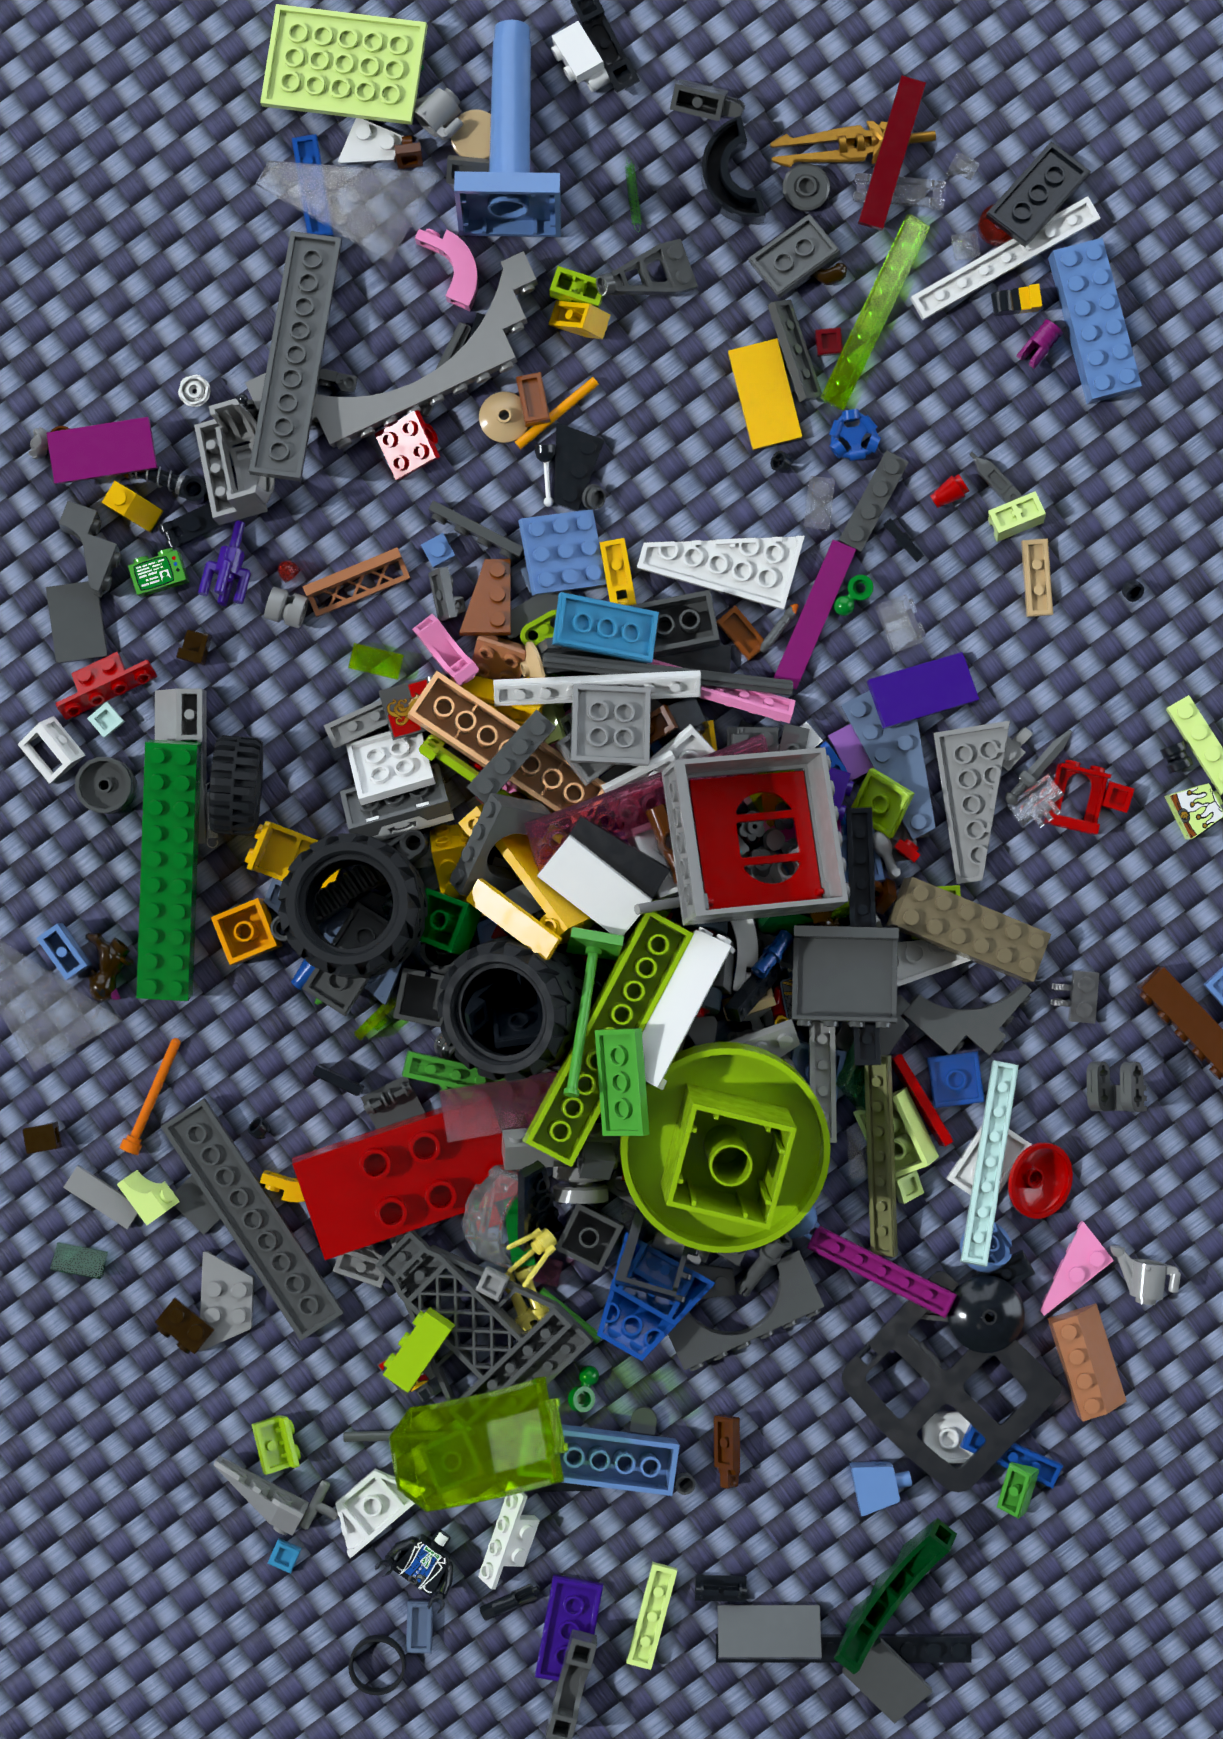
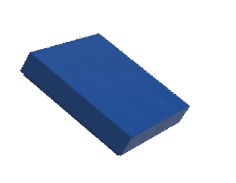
M978 1051L926 1057L934 1108L985 1102Z

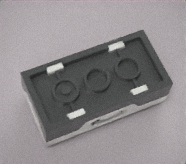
M439 763L431 765L436 784L365 805L360 804L356 787L340 791L349 832L368 837L372 836L382 841L400 836L409 830H420L455 820Z

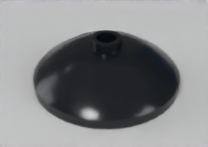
M981 1275L964 1281L954 1291L957 1296L947 1318L950 1330L963 1346L975 1352L993 1353L1003 1350L1015 1341L1022 1330L1025 1312L1022 1299L1012 1285L999 1277ZM988 1312L993 1313V1318L990 1321L985 1320V1314Z

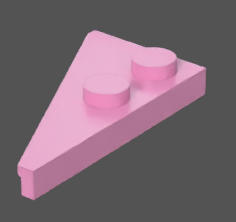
M1083 1221L1078 1224L1076 1234L1071 1244L1069 1243L1066 1255L1061 1260L1053 1277L1054 1281L1042 1301L1039 1311L1044 1316L1114 1261Z

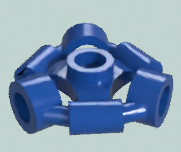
M858 409L843 411L839 419L834 420L829 432V436H831L829 447L839 459L842 457L849 458V461L866 459L867 455L876 452L881 437H879L876 431V424L868 415L864 416ZM860 420V424L855 427H846L844 425V422ZM869 433L871 437L866 449L861 446L862 438L865 434ZM838 438H843L850 446L848 452L841 442L837 440Z

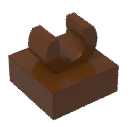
M412 135L403 136L402 145H395L398 169L423 166L420 142L413 143Z
M887 877L882 883L875 880L876 912L884 914L897 898L895 881Z

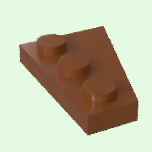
M510 559L484 560L459 632L460 636L511 635Z

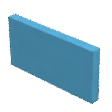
M561 592L558 596L552 644L650 664L653 662L659 612Z

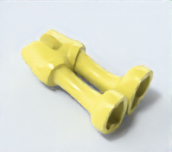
M535 1265L519 1267L514 1271V1274L513 1272L511 1274L508 1272L504 1274L510 1276L509 1280L516 1282V1276L517 1280L523 1284ZM532 1280L527 1288L537 1292ZM505 1288V1291H506L507 1294H508L511 1290L508 1289V1288ZM517 1292L510 1297L517 1313L515 1322L525 1331L535 1324L533 1320L538 1322L549 1311L547 1306L530 1298L528 1300L531 1307L528 1308L522 1295Z

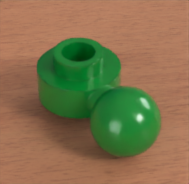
M865 575L854 576L848 584L849 594L838 597L834 603L836 613L841 616H847L853 612L856 600L863 601L868 599L873 592L872 580ZM859 583L864 584L866 588L862 593L856 591V585Z
M587 1365L580 1370L579 1380L581 1386L574 1387L568 1395L569 1406L576 1412H588L595 1404V1394L591 1386L597 1383L599 1372L594 1366ZM580 1395V1396H581V1400H580V1402L578 1403V1396Z

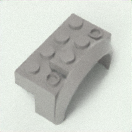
M236 398L209 406L210 415L214 419L196 424L194 427L213 519L221 525L267 512L266 503H268L274 490L275 478L250 475L249 473L257 422ZM246 441L251 442L246 445L232 448L235 444H239ZM230 454H231V457H232V461H233V465H234V469H235V473H236V479H237L238 490L236 489V486H235V481H234V476H233V471H232V466H231V461H230Z

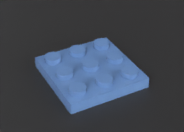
M593 509L521 518L518 520L532 596L600 587L607 584Z

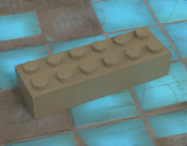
M914 877L903 879L886 924L890 928H899L900 932L1022 982H1034L1051 934Z

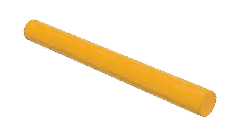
M590 378L549 412L551 422L534 425L515 441L519 449L521 450L596 388L599 384L595 378Z

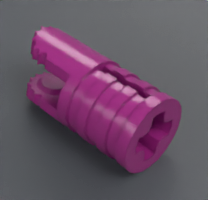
M1045 319L1016 357L1024 360L1036 348L1037 351L1029 362V366L1035 369L1049 352V349L1053 347V344L1063 335L1062 330L1050 320Z

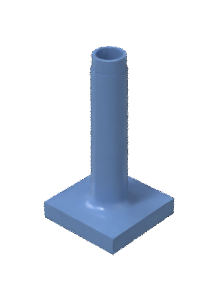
M504 20L497 23L494 28L489 172L455 171L454 193L459 236L561 237L560 173H530V27L525 22L519 20Z

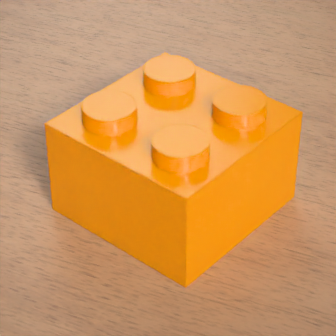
M256 898L211 917L229 965H238L283 946L282 942L271 933V923L273 920L263 898Z

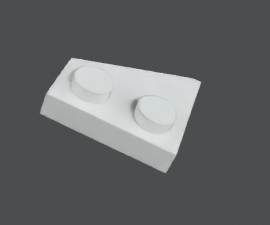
M356 118L338 159V164L344 166L348 163L373 164L374 162H395V145H402L403 136L364 119Z

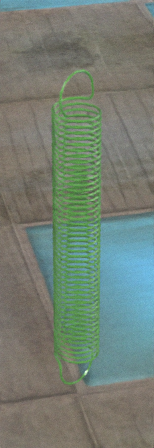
M631 162V165L625 166V171L626 169L628 170L626 174L629 175H626V180H630L627 181V189H631L628 190V195L633 199L629 201L630 207L634 208L630 210L631 221L642 224L640 220V205H638L637 181L635 182V166Z

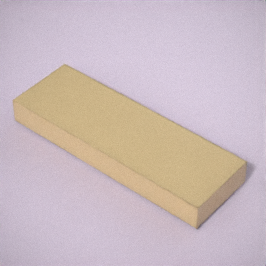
M1048 539L1022 540L1026 617L1052 616L1053 604Z

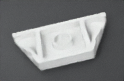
M376 1468L335 1503L341 1521V1529L345 1538L348 1556L350 1558L353 1557L426 1494V1491Z

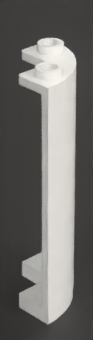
M702 927L693 931L694 935L642 1032L646 1082L661 1090L664 1089L667 1080L663 1078L728 954H734L735 949L730 945L732 942L730 939L720 934H717L716 938L712 937L713 933Z

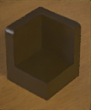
M187 630L183 646L178 648L176 657L180 660L205 666L212 636L207 633Z
M58 1121L23 1129L26 1154L62 1147Z

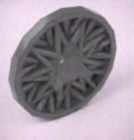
M810 163L799 164L791 168L782 184L786 202L794 209L802 212L820 208L827 200L830 192V181L826 173L820 167Z

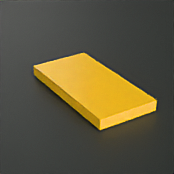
M778 338L728 350L752 451L801 439L802 433Z

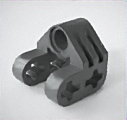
M1092 1061L1088 1064L1086 1073L1087 1102L1091 1111H1147V1106H1144V1101H1147L1144 1091L1147 1090L1143 1082V1068L1139 1062H1124L1121 1065L1120 1084L1110 1085V1070L1106 1062Z

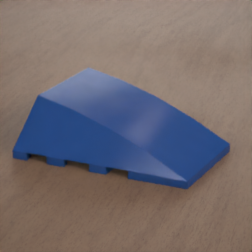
M626 1232L597 1336L643 1361L715 1285V1282L684 1266L683 1272L692 1275L691 1281L681 1279L676 1295L685 1297V1303H679L615 1284L616 1274L629 1235ZM638 1239L627 1278L672 1290L680 1263Z

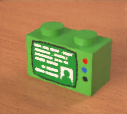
M172 548L161 550L158 552V556L150 559L148 556L136 558L133 560L134 564L128 565L136 593L141 598L190 582L181 553L177 550L173 551Z

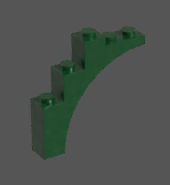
M936 1518L902 1546L896 1562L878 1576L870 1595L853 1608L845 1625L847 1630L834 1656L837 1662L852 1674L860 1671L874 1642L902 1601L923 1576L950 1552L957 1536L956 1532Z

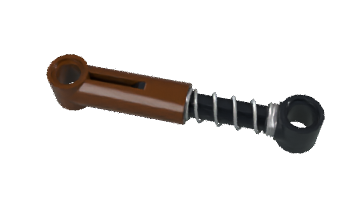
M57 426L53 428L51 432L66 430L69 428L66 426ZM161 466L158 469L120 475L128 479L135 475L137 479L143 478L147 483H156L160 488L164 486L170 492L174 490L179 497L185 498L195 505L203 504L209 498L206 483L198 476H178L173 474L172 470L170 472L162 470ZM195 484L201 485L200 494L190 496L189 490L191 486Z

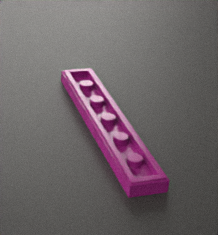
M834 539L830 544L774 675V678L793 681L794 690L799 685L856 551L855 548Z
M822 1226L816 1228L807 1246V1249L944 1318L947 1317L957 1294Z

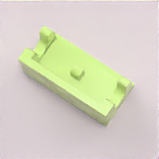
M1035 491L989 510L988 522L989 525L993 526L996 542L1044 523L1046 513Z

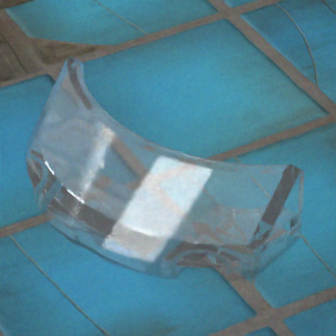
M495 1165L488 1171L489 1176L482 1184H476L468 1197L463 1217V1232L472 1251L480 1259L509 1269L514 1264L506 1255L507 1249L503 1243V1226L507 1213L518 1196V1172L522 1169L505 1170L504 1165Z

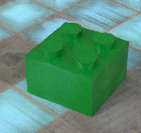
M426 888L428 916L425 917V930L420 941L461 956L469 949L482 912L470 903Z

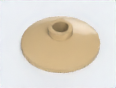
M495 393L488 397L480 408V426L483 432L496 442H513L521 437L528 428L525 426L520 397L514 393ZM503 411L509 414L506 420H502L499 417Z
M532 641L526 642V658L524 662L520 663L523 677L529 676V678H544L545 672L539 652Z

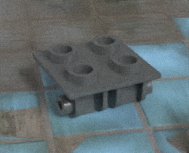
M402 1076L361 1097L364 1104L363 1107L366 1113L369 1114L376 1129L425 1113L407 1077Z

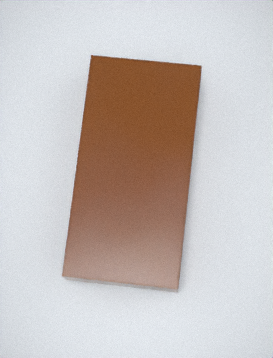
M541 372L516 377L525 426L529 427L551 422Z
M736 605L716 621L717 625L748 661L760 652V646L764 640L763 637Z

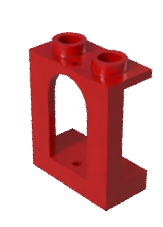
M1065 760V763L1057 764L1044 824L1097 835L1100 824L1097 823L1107 780L1111 778L1112 774L1105 773V768L1091 765L1090 769L1080 767V762ZM1076 773L1086 775L1091 783L1084 820L1059 815L1067 781Z

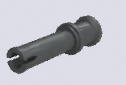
M787 1234L760 1248V1256L735 1286L736 1291L740 1295L746 1290L743 1296L748 1297L769 1268L780 1262L783 1252L791 1248L793 1243Z

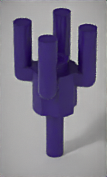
M235 521L229 546L221 547L217 562H206L198 590L199 595L208 596L213 574H217L218 578L214 592L219 594L217 603L222 606H227L234 579H239L233 602L237 604L244 603L251 576L250 570L242 568L245 557L244 551L239 549L245 528V523L242 521Z

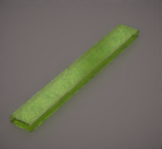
M911 214L906 215L820 397V399L839 410L845 409L929 232L930 226Z

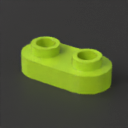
M551 610L526 624L520 633L522 643L526 645V642L532 641L537 646L545 638L553 637L554 628L550 625V621L552 618H556L557 610ZM534 630L538 633L536 640L528 638L530 631Z

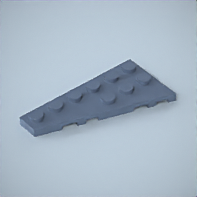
M870 690L842 704L841 708L848 722L852 725L873 768L915 793L902 819V823L911 840L913 841L933 831L936 827L917 719L883 729Z

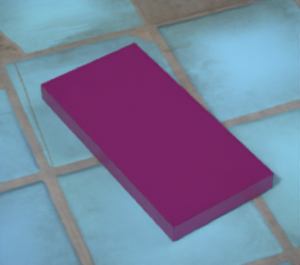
M149 417L46 433L54 484L56 485L158 469Z

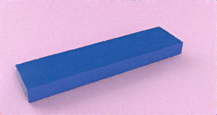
M317 134L292 138L307 233L334 236Z
M970 1424L960 1447L974 1453L985 1442V1438ZM1014 1443L996 1461V1464L1007 1469L1011 1462L1039 1469L1036 1481L1052 1489L1063 1468L1061 1463L1017 1443Z

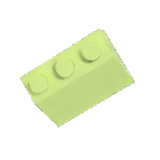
M907 1087L892 1093L895 1178L929 1166L939 1157ZM866 1106L853 1113L867 1141Z

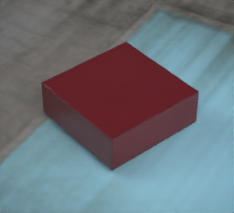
M841 327L815 330L817 357L843 354Z

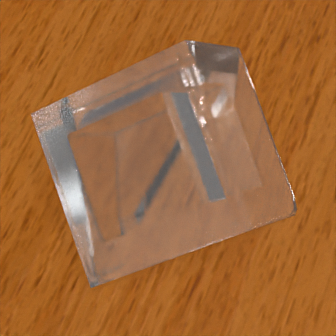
M957 152L946 175H961L968 180H972L980 164Z

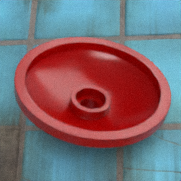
M1041 1142L1029 1146L1017 1157L1010 1171L1008 1190L1011 1202L1018 1212L1029 1218L1042 1219L1060 1209L1070 1193L1073 1180L1072 1165L1068 1155L1057 1145Z

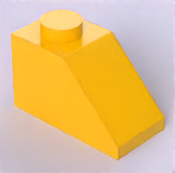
M556 301L548 325L583 337L603 339L611 315L589 303Z
M115 480L101 502L106 507L150 533L163 513L162 509Z

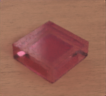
M541 1255L538 1256L537 1263L541 1259ZM548 1257L533 1278V1281L557 1287L563 1261Z

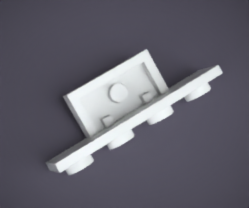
M510 1484L478 1576L490 1589L496 1590L503 1566L524 1567L540 1522L535 1515H521L528 1496L515 1484Z

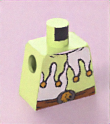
M1209 783L1164 796L1185 840L1195 838L1223 817V810L1220 806L1223 804V794L1220 796L1217 790L1213 792Z

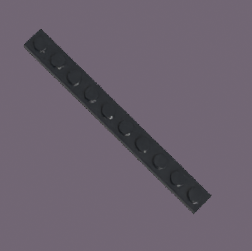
M872 807L846 808L850 927H876ZM865 1023L864 1028L853 1027L855 1066L881 1065L880 1028H875L876 1023Z
M716 1634V1663H839L834 1659V1656L845 1634H821V1659H718V1634ZM879 1634L877 1639L881 1637L906 1663H972V1637L970 1634Z

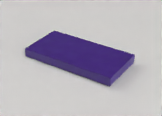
M963 652L871 678L867 681L883 729L979 700Z
M553 1574L535 1671L536 1678L558 1682L572 1629L595 1634L603 1583Z

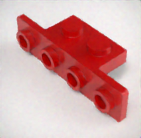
M115 652L71 673L78 692L56 702V707L62 716L68 720L141 684L149 682L157 677V673L148 660L125 669L121 656L118 652Z

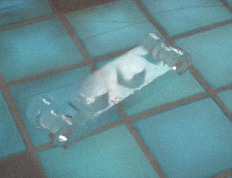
M855 174L857 188L853 192V201L861 203L865 201L867 185L870 184L872 174ZM898 177L891 204L942 210L944 209L942 195L946 191V182ZM926 190L933 191L932 198L925 197Z

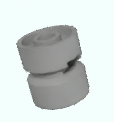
M273 587L268 597L264 618L275 622L284 620L285 625L299 629L305 618L309 598L296 593L290 596L287 590Z

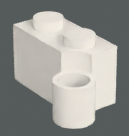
M579 21L552 35L554 45L551 47L552 53L558 62L563 61L566 66L563 69L570 82L576 80L577 83L585 80L591 92H595L611 82L604 68L603 60Z

